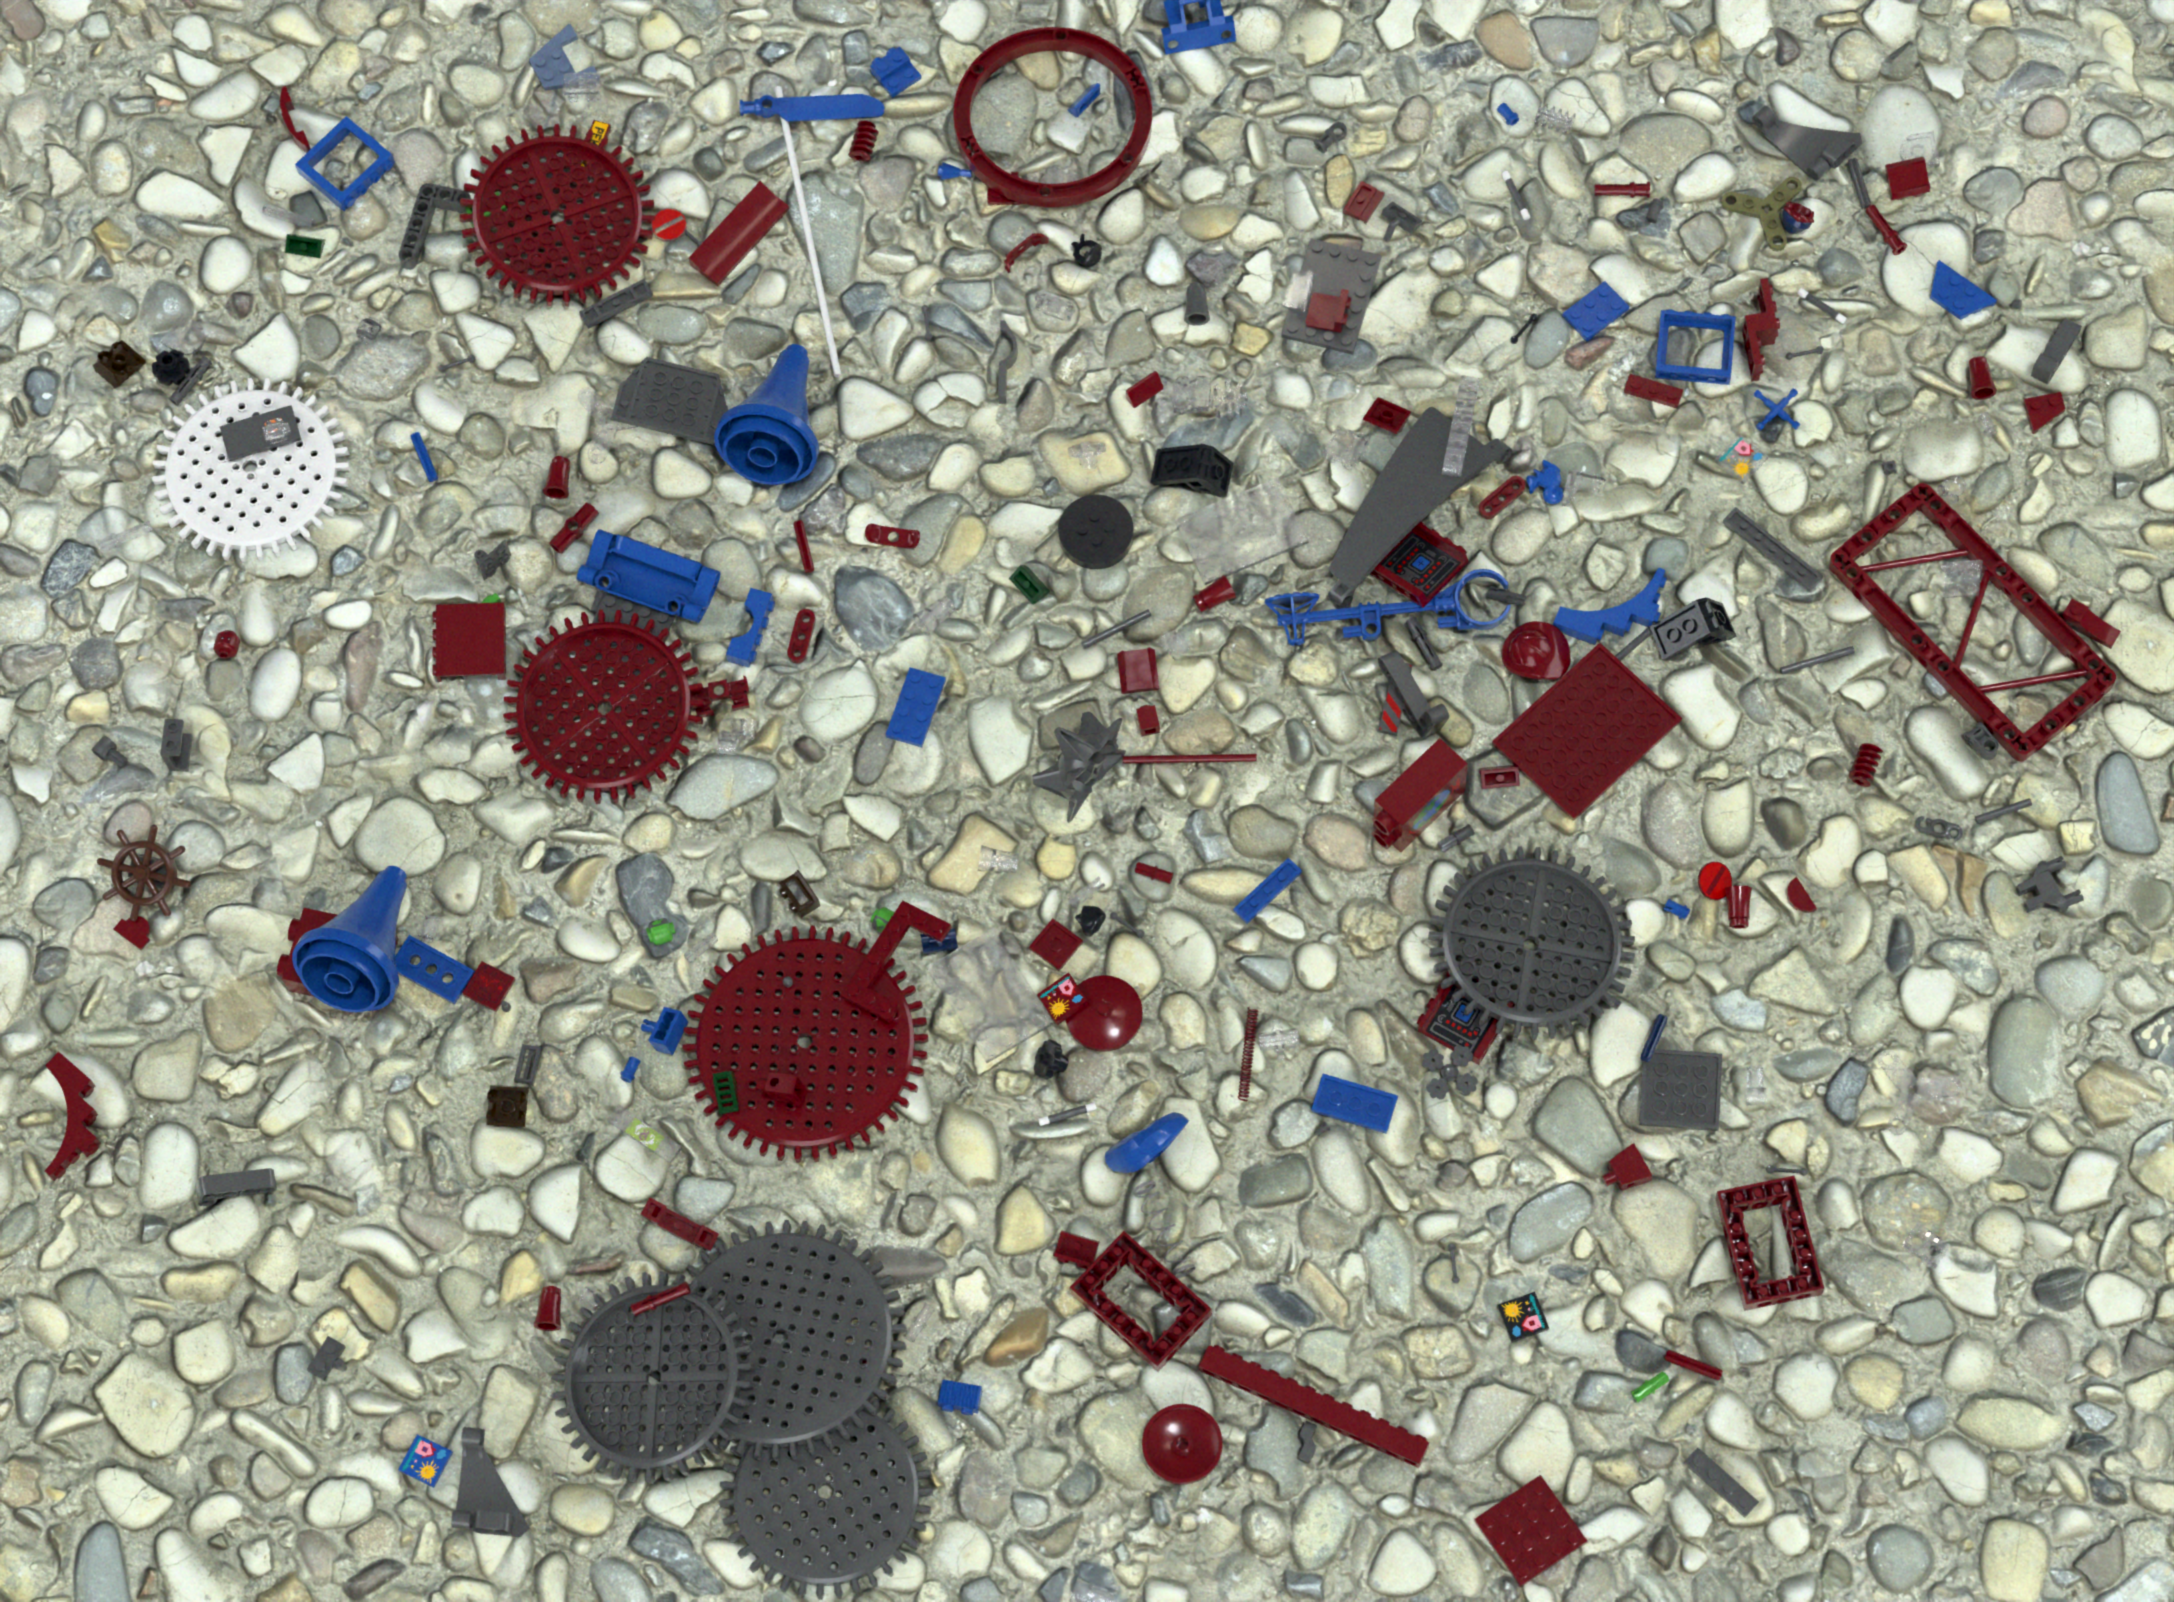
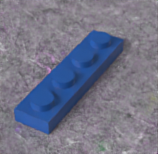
M1287 858L1246 896L1233 911L1248 924L1302 873V870L1291 859Z

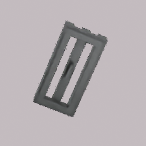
M522 1044L514 1078L515 1083L520 1082L525 1085L530 1084L534 1086L542 1052L541 1047ZM526 1049H527V1050H529V1054H528L527 1063H526V1067H525V1071H524V1076H523V1078H520L521 1071H522V1066H523V1062H524V1058H525V1054H526ZM536 1051L531 1076L528 1079L533 1053Z

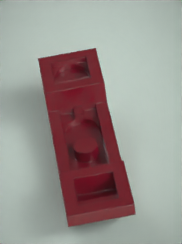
M284 86L280 95V108L283 120L293 141L307 153L311 150L304 130L296 132L288 112L295 108L288 90Z
M649 1197L640 1214L642 1217L690 1244L709 1252L711 1251L719 1233L704 1225L700 1226L666 1208V1205Z

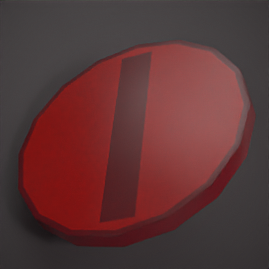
M1709 862L1701 868L1698 875V886L1702 894L1710 900H1720L1726 897L1725 888L1732 886V876L1726 865L1720 862Z

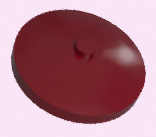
M1108 975L1094 976L1079 983L1078 986L1089 1004L1065 1020L1072 1037L1082 1046L1100 1052L1113 1051L1128 1044L1138 1033L1143 1019L1142 1003L1135 989L1126 981Z
M1175 1404L1163 1408L1150 1419L1143 1433L1142 1450L1147 1465L1158 1477L1173 1484H1192L1204 1479L1216 1468L1222 1455L1223 1440L1217 1422L1208 1412L1194 1405Z

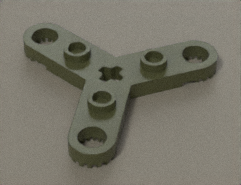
M1788 177L1765 199L1736 192H1727L1722 197L1721 205L1726 211L1759 218L1768 246L1771 250L1778 252L1784 250L1787 244V237L1778 213L1787 202L1792 201L1799 194L1802 184L1798 178ZM1789 183H1795L1797 188L1795 190H1790L1787 187V185ZM1733 198L1736 203L1729 205L1726 203V199ZM1766 207H1769L1770 211L1768 213H1764ZM1779 238L1783 243L1775 245L1772 240Z

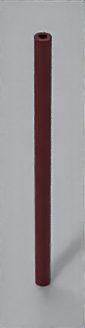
M1257 754L1123 756V764L1257 761Z

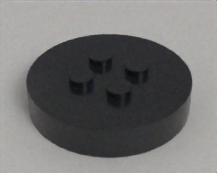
M1105 495L1081 497L1065 509L1059 521L1058 534L1061 548L1073 563L1087 569L1111 567L1119 563L1132 547L1134 528L1131 515L1122 503L1112 497Z

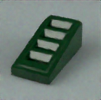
M726 1071L712 1074L719 1113L726 1114L740 1111L735 1073ZM728 1078V1082L721 1083V1079ZM730 1086L729 1090L722 1091V1087ZM731 1094L732 1096L731 1098L723 1099L724 1095ZM733 1102L732 1106L724 1107V1103Z

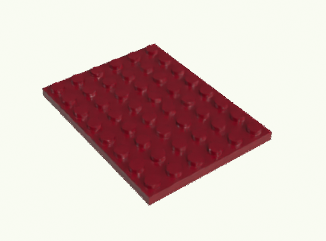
M1599 643L1492 741V745L1513 765L1518 766L1519 770L1574 821L1682 721V718L1607 648Z

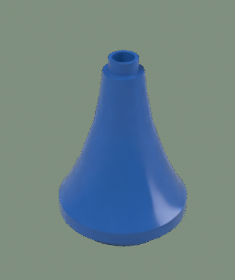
M791 344L780 353L765 380L747 399L725 412L716 427L714 442L718 453L734 471L751 481L768 485L791 483L803 479L815 467L819 454V444L810 423L806 397L809 358L807 357V350L801 345Z
M388 866L385 870L380 871L355 902L331 921L303 934L296 944L292 954L296 973L305 988L321 1002L342 1011L364 1012L381 1009L387 1006L394 998L399 987V975L395 957L396 924L401 903L407 889V875L401 868Z

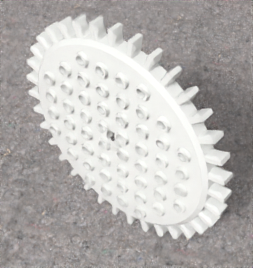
M248 378V389L246 391H239L236 382L231 381V394L223 396L222 390L216 386L214 387V393L217 399L208 402L202 393L198 395L200 403L203 405L198 411H195L192 406L186 404V411L191 417L186 422L177 416L173 417L174 423L180 427L177 434L164 430V436L171 440L172 444L170 447L157 445V450L161 454L168 455L167 460H154L153 465L155 469H165V475L153 476L152 480L155 485L166 484L167 489L154 492L157 500L170 498V503L159 508L163 515L176 510L177 515L167 522L171 529L181 522L186 525L178 533L182 540L191 532H194L196 537L191 542L194 549H197L203 540L210 542L206 549L208 556L212 557L217 546L224 547L222 556L226 561L229 560L232 549L240 550L239 557L242 562H246L247 550H256L259 561H263L264 548L272 547L276 557H280L281 550L278 544L287 541L289 547L294 551L297 549L293 537L301 533L304 539L311 541L312 538L306 529L313 523L321 530L325 528L323 522L318 518L322 512L332 517L335 516L334 509L327 506L329 499L342 502L343 497L342 494L333 492L334 486L348 487L347 479L337 477V471H350L349 463H337V457L350 454L347 447L335 449L334 444L346 438L343 431L330 436L328 431L337 427L339 423L336 418L326 423L322 422L321 419L329 413L326 405L317 412L311 410L318 402L316 396L312 395L305 403L299 401L304 393L301 387H298L292 397L285 395L288 386L284 381H282L278 392L271 391L272 385L268 378L264 381L263 390H255L252 378ZM242 405L245 406L244 409H239L240 406H242ZM286 406H292L296 420H300L297 425L302 440L276 447L277 450L274 452L271 451L272 449L229 461L223 437H216L217 434L221 433L220 426L230 424L228 423L230 419L236 422ZM203 424H208L207 427L202 428ZM314 429V432L309 433V430ZM192 438H196L194 442L190 441ZM299 443H303V446L297 447ZM207 447L211 448L209 451H205ZM313 453H318L317 456H312ZM286 458H292L290 461H286ZM248 461L257 464L254 472H245L243 470ZM194 462H199L198 465H193ZM261 462H266L265 465H260ZM234 467H240L238 470H234ZM209 471H214L213 474L208 475ZM276 471H280L279 475H274ZM250 476H254L252 480L248 479ZM317 476L321 477L319 480H315ZM223 481H228L227 484H222ZM290 481H295L294 484H289ZM198 485H202L200 489H196ZM265 485L269 486L267 489H263ZM238 490H243L242 493L237 494ZM309 490L308 494H303L304 491ZM279 495H283L281 499L277 498ZM190 499V502L185 503V500ZM252 500H257L256 503H251ZM227 504H231L229 508H225ZM293 505H298L297 508H292ZM204 508L205 511L200 513L199 510ZM267 509H272L270 513H266ZM215 518H219L218 522H213ZM285 518V519H286L285 522H283V523L280 522L281 519ZM256 523H260L259 527H254ZM229 528H234L233 531H228Z

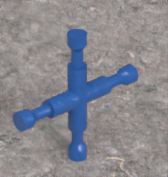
M1793 388L1789 395L1778 404H1775L1769 398L1767 399L1762 395L1761 391L1757 390L1754 396L1760 398L1771 411L1762 422L1756 425V428L1761 431L1768 421L1770 422L1778 415L1784 421H1788L1795 430L1798 429L1800 423L1790 418V415L1783 410L1789 403V400L1798 394L1797 390Z

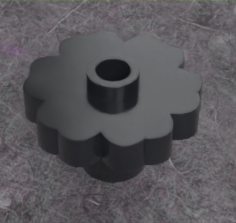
M175 349L170 352L162 351L156 356V362L152 363V373L154 377H157L160 384L170 386L174 383L178 385L186 378L185 374L190 372V363L181 351Z
M1050 1039L1044 1041L1035 1056V1075L1048 1080L1052 1078L1054 1072L1066 1071L1069 1060L1062 1054L1061 1044Z

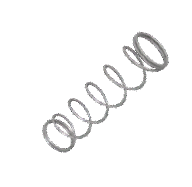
M1153 1180L1144 1182L1135 1187L1132 1193L1140 1198L1149 1197L1142 1204L1141 1211L1146 1214L1157 1213L1150 1220L1148 1227L1153 1230L1165 1229L1158 1236L1156 1243L1160 1246H1172L1164 1255V1260L1169 1263L1180 1262L1173 1269L1172 1274L1177 1278H1182L1193 1272L1196 1267L1194 1264H1188L1177 1269L1178 1266L1191 1257L1177 1261L1166 1260L1167 1253L1182 1243L1183 1240L1167 1245L1158 1243L1159 1237L1176 1224L1163 1228H1152L1150 1226L1151 1221L1168 1208L1155 1212L1143 1211L1144 1204L1160 1193L1158 1191L1150 1195L1137 1196L1149 1192L1156 1186ZM1152 1184L1150 1187H1148V1188H1146V1189H1144V1190L1138 1191V1190L1141 1189L1142 1187ZM1191 1268V1269H1189L1188 1271H1186V1272H1184V1273L1178 1274L1179 1272H1181V1271H1183V1270H1185V1269Z

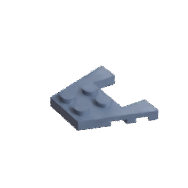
M571 24L564 27L529 59L545 91L567 88L568 85L578 84L580 86L588 82H601L594 66L576 73L562 47L578 40Z

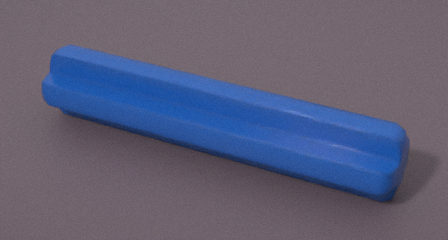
M420 433L411 434V440L428 481H436L438 476Z

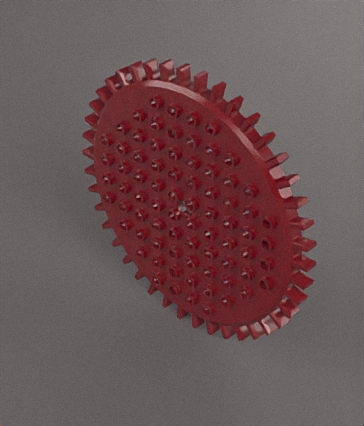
M813 925L809 929V938L799 939V930L797 926H793L791 932L793 940L783 941L782 934L777 929L774 934L777 943L767 946L764 937L759 935L758 944L761 949L752 953L746 943L741 944L743 953L747 957L740 962L731 953L727 954L729 963L733 965L728 972H725L722 967L715 965L714 971L721 977L717 985L710 980H703V985L712 992L708 998L699 994L694 996V1000L698 1004L704 1005L702 1013L688 1010V1017L693 1020H699L698 1028L684 1027L685 1035L697 1036L696 1044H683V1051L687 1053L697 1052V1059L685 1061L684 1066L685 1069L699 1068L701 1074L690 1077L688 1082L690 1086L704 1083L706 1089L696 1093L694 1096L697 1102L707 1097L712 1099L713 1103L703 1110L706 1117L719 1109L712 1074L726 1071L735 1073L740 1111L723 1114L715 1122V1127L718 1130L728 1121L734 1125L728 1134L731 1141L742 1131L748 1135L743 1143L744 1149L748 1150L755 1139L762 1141L760 1155L763 1157L767 1154L769 1146L773 1145L779 1147L777 1150L779 1161L783 1160L785 1149L789 1148L795 1149L796 1163H800L802 1160V1149H812L814 1161L819 1162V1148L829 1147V1153L835 1159L837 1158L835 1145L845 1142L848 1151L853 1153L854 1144L851 1141L852 1138L860 1135L864 1143L867 1145L871 1143L870 1137L866 1133V1130L874 1126L882 1135L886 1133L884 1125L879 1122L884 1115H887L894 1122L899 1120L898 1115L891 1110V1107L895 1102L905 1108L910 1106L909 1101L900 1096L903 1089L917 1093L918 1086L907 1080L910 1074L924 1076V1069L912 1066L913 1059H927L928 1054L923 1050H915V1043L929 1042L928 1034L914 1033V1027L927 1025L926 1017L912 1019L911 1012L923 1008L921 1000L910 1004L907 1003L905 998L913 995L916 992V988L914 985L908 986L903 990L899 988L898 983L904 981L907 978V974L904 970L894 977L888 973L896 964L893 958L888 960L870 988L900 1004L901 1007L897 1011V1017L888 1022L878 1016L872 1017L871 1012L841 997L844 989L867 956L863 953L867 947V940L862 938L855 949L848 946L851 941V934L846 931L841 943L832 941L834 937L832 927L828 928L825 939H816L817 931ZM781 954L785 955L783 959H779L778 956ZM798 955H804V958L801 960L797 957ZM822 955L823 959L817 960V956ZM842 956L843 959L838 961L836 960V957ZM759 972L764 973L762 977L757 976ZM779 972L784 974L782 977H777ZM798 973L803 974L801 978L796 977ZM820 973L822 977L816 978V974ZM840 974L842 976L840 979H836L835 975ZM787 976L793 980L791 987H785L783 984V979ZM743 990L744 992L743 994L738 995L737 991ZM758 990L763 991L761 995L756 994ZM777 991H782L780 996L775 995ZM797 991L802 992L800 996H795ZM816 992L821 993L819 997L814 996ZM836 992L840 993L839 997H834L833 995ZM719 1007L723 1008V1011L720 1013L716 1012V1009ZM737 1008L742 1009L741 1013H736L735 1011ZM761 1009L762 1011L761 1013L756 1014L755 1010ZM780 1009L781 1013L775 1014L774 1011ZM800 1010L801 1012L800 1014L795 1015L794 1011ZM815 1010L820 1011L819 1015H813V1012ZM838 1011L839 1015L833 1016L832 1013ZM857 1011L859 1013L858 1016H852V1013ZM721 1026L722 1028L720 1031H715V1027ZM741 1027V1030L736 1032L734 1028ZM759 1027L760 1031L754 1032V1028ZM774 1028H779L780 1031L777 1032V1033H774V1032H773V1029H774ZM798 1028L799 1032L793 1033V1029ZM818 1029L819 1031L817 1034H813L812 1030ZM834 1029L838 1030V1033L835 1035L831 1033ZM857 1030L858 1032L856 1035H852L851 1031ZM873 1030L877 1031V1034L874 1036L870 1035V1032ZM891 1031L896 1032L895 1036H890L889 1034ZM801 1035L812 1037V1044L807 1048L800 1047L798 1044ZM714 1045H720L719 1049H713ZM735 1045L740 1046L738 1050H733ZM753 1046H759L757 1051L752 1050ZM774 1046L779 1048L777 1051H772ZM793 1047L798 1048L796 1052L791 1051ZM816 1047V1052L813 1053L810 1051L811 1048ZM832 1048L837 1049L835 1053L830 1052ZM850 1049H856V1052L854 1054H851L849 1052ZM871 1049L876 1050L874 1054L869 1053ZM890 1050H895V1054L890 1055L888 1052ZM714 1063L719 1064L717 1068L712 1067ZM733 1064H738L736 1069L731 1068ZM753 1064L758 1065L756 1069H751ZM772 1065H777V1069L771 1070L770 1067ZM792 1065L797 1066L794 1071L790 1070V1067ZM815 1066L816 1070L810 1071L809 1068ZM832 1066L836 1068L833 1072L829 1071V1068ZM854 1067L855 1071L849 1072L848 1069ZM874 1068L875 1071L873 1073H869L868 1069ZM893 1068L894 1072L888 1073L887 1070ZM774 1072L798 1076L807 1090L801 1107L794 1105V1107L788 1108L787 1103L770 1099L764 1090L757 1089V1085L755 1088H750V1084H757L759 1078L767 1079L769 1073ZM728 1078L721 1079V1083L728 1082ZM815 1085V1088L813 1090H809L808 1086ZM830 1085L835 1087L833 1090L827 1089ZM730 1086L722 1087V1091L730 1089ZM848 1086L854 1087L852 1091L847 1090ZM869 1086H872L874 1089L873 1091L869 1092L867 1091V1088ZM731 1094L724 1095L723 1099L731 1098L732 1096ZM733 1102L724 1103V1107L733 1105ZM749 1102H755L753 1107L748 1106ZM770 1102L775 1103L773 1107H768ZM809 1103L814 1104L811 1109L807 1108V1105ZM832 1104L833 1108L827 1109L826 1106ZM849 1104L853 1105V1108L850 1110L846 1109V1106ZM768 1121L774 1122L772 1126H767L766 1124ZM791 1121L793 1122V1125L791 1127L786 1126V1123ZM808 1122L813 1123L811 1127L805 1126ZM826 1123H832L830 1128L825 1127Z

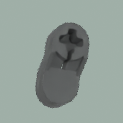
M1306 1421L1299 1435L1304 1444L1299 1459L1310 1463L1317 1448L1312 1440L1317 1425Z

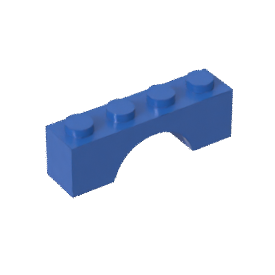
M750 588L745 601L746 612L754 619L753 625L743 636L731 639L726 653L728 662L749 668L751 662L755 661L757 645H761L763 629H766L769 623L768 615L770 612H773L775 607V601L771 593Z

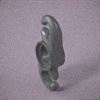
M1923 816L1918 817L1915 821V827L1919 832L1935 838L1946 837L1952 839L1950 831L1953 829L1958 831V835L1953 838L1955 841L1960 840L1963 836V830L1959 825L1943 819L1932 820L1926 818L1928 826L1924 828L1920 826V822L1925 819ZM1936 824H1941L1944 827L1942 833H1937L1934 830Z

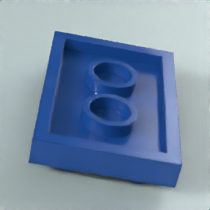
M1604 281L1563 313V317L1586 341H1589L1628 311L1629 305Z

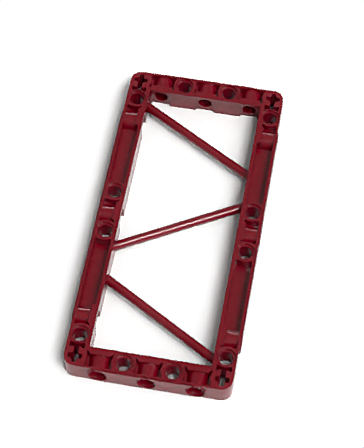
M1926 483L1917 484L1831 554L1829 562L1830 571L1977 722H1981L1998 743L2017 761L2027 760L2113 688L2116 680L2114 671ZM1931 506H1937L1939 509H1932ZM1917 510L1921 511L1934 525L1937 524L1946 533L1945 536L1958 548V550L1859 566L1855 562L1860 556H1865L1875 548L1886 535L1892 534L1907 522L1908 518ZM1890 515H1896L1898 518L1892 519ZM1866 537L1870 539V541L1866 542L1862 540V538ZM1966 556L1983 573L1954 662L1866 573ZM2000 571L2004 573V575L2000 576L1996 572ZM1852 573L1855 575V577L1851 578L1847 576V574ZM1989 580L1999 591L2002 590L2011 599L2010 602L2065 657H2068L2077 666V670L1978 687L1960 670ZM2022 598H2028L2031 602H2025ZM1912 640H1918L1920 644H1914ZM2088 665H2094L2097 669H2091ZM1942 666L1945 667L1947 670L1941 671L1938 667ZM2085 676L2088 680L2024 734L1984 694ZM2079 701L2082 703V706H2077L2074 702ZM2050 724L2054 729H2048L2046 725ZM2010 734L2013 738L2008 739L2004 735Z

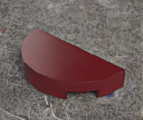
M1795 877L1787 888L1789 904L1794 909L1807 913L1816 911L1817 907L1798 878Z

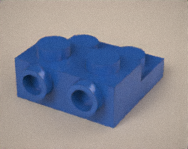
M900 46L896 49L895 47L890 48L886 56L875 58L871 63L872 65H870L871 73L892 98L922 79L921 74L912 65L910 58Z

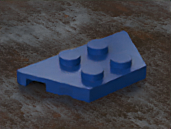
M1940 260L1937 262L1930 299L1960 320L1968 317L1970 314L1980 312L1985 307L1990 305L1992 307L1996 304L1997 300Z

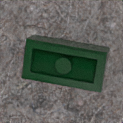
M287 234L285 253L321 258L325 239Z
M1020 565L1009 577L1012 583L1033 605L1050 592L1027 565Z

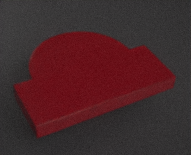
M138 916L136 921H131L130 918L126 921L121 919L113 928L114 931L140 950L150 941L147 937L150 932L149 923L141 916Z

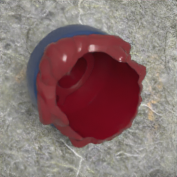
M1789 201L1784 206L1782 220L1787 232L1791 234L1799 233L1808 229L1814 223V212H1811L1809 208L1802 204Z

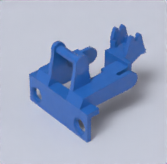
M1220 0L1163 1L1169 27L1161 28L1165 55L1236 41L1232 15L1224 16ZM1198 2L1199 7L1204 8L1207 20L1186 24L1183 5ZM1224 31L1231 32V35L1228 38H1223L1221 36L1222 32ZM1170 41L1178 42L1175 48L1168 47Z

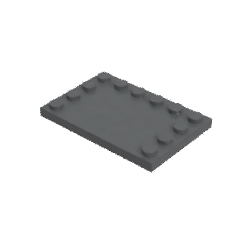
M1310 238L1281 337L1353 355L1382 255ZM1341 289L1349 290V297L1352 300L1350 309L1347 308L1346 310L1348 319L1347 324L1343 325L1342 333L1306 326L1307 313L1313 293L1340 297Z

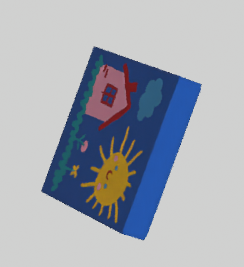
M417 1434L398 1470L434 1488L453 1452Z

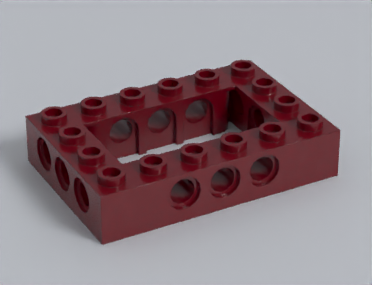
M1795 1175L1717 1191L1715 1199L1744 1311L1823 1294L1824 1285ZM1778 1205L1796 1276L1792 1277L1790 1275L1786 1279L1776 1281L1771 1279L1766 1283L1758 1284L1759 1273L1755 1269L1753 1251L1751 1252L1749 1234L1746 1233L1743 1223V1212Z
M1125 1231L1070 1286V1294L1157 1372L1212 1316V1308ZM1125 1264L1182 1314L1180 1317L1177 1316L1175 1318L1176 1321L1167 1331L1164 1330L1162 1332V1336L1156 1342L1153 1341L1151 1333L1145 1332L1136 1324L1134 1318L1131 1319L1121 1310V1307L1119 1305L1116 1306L1107 1298V1294L1102 1291V1288Z

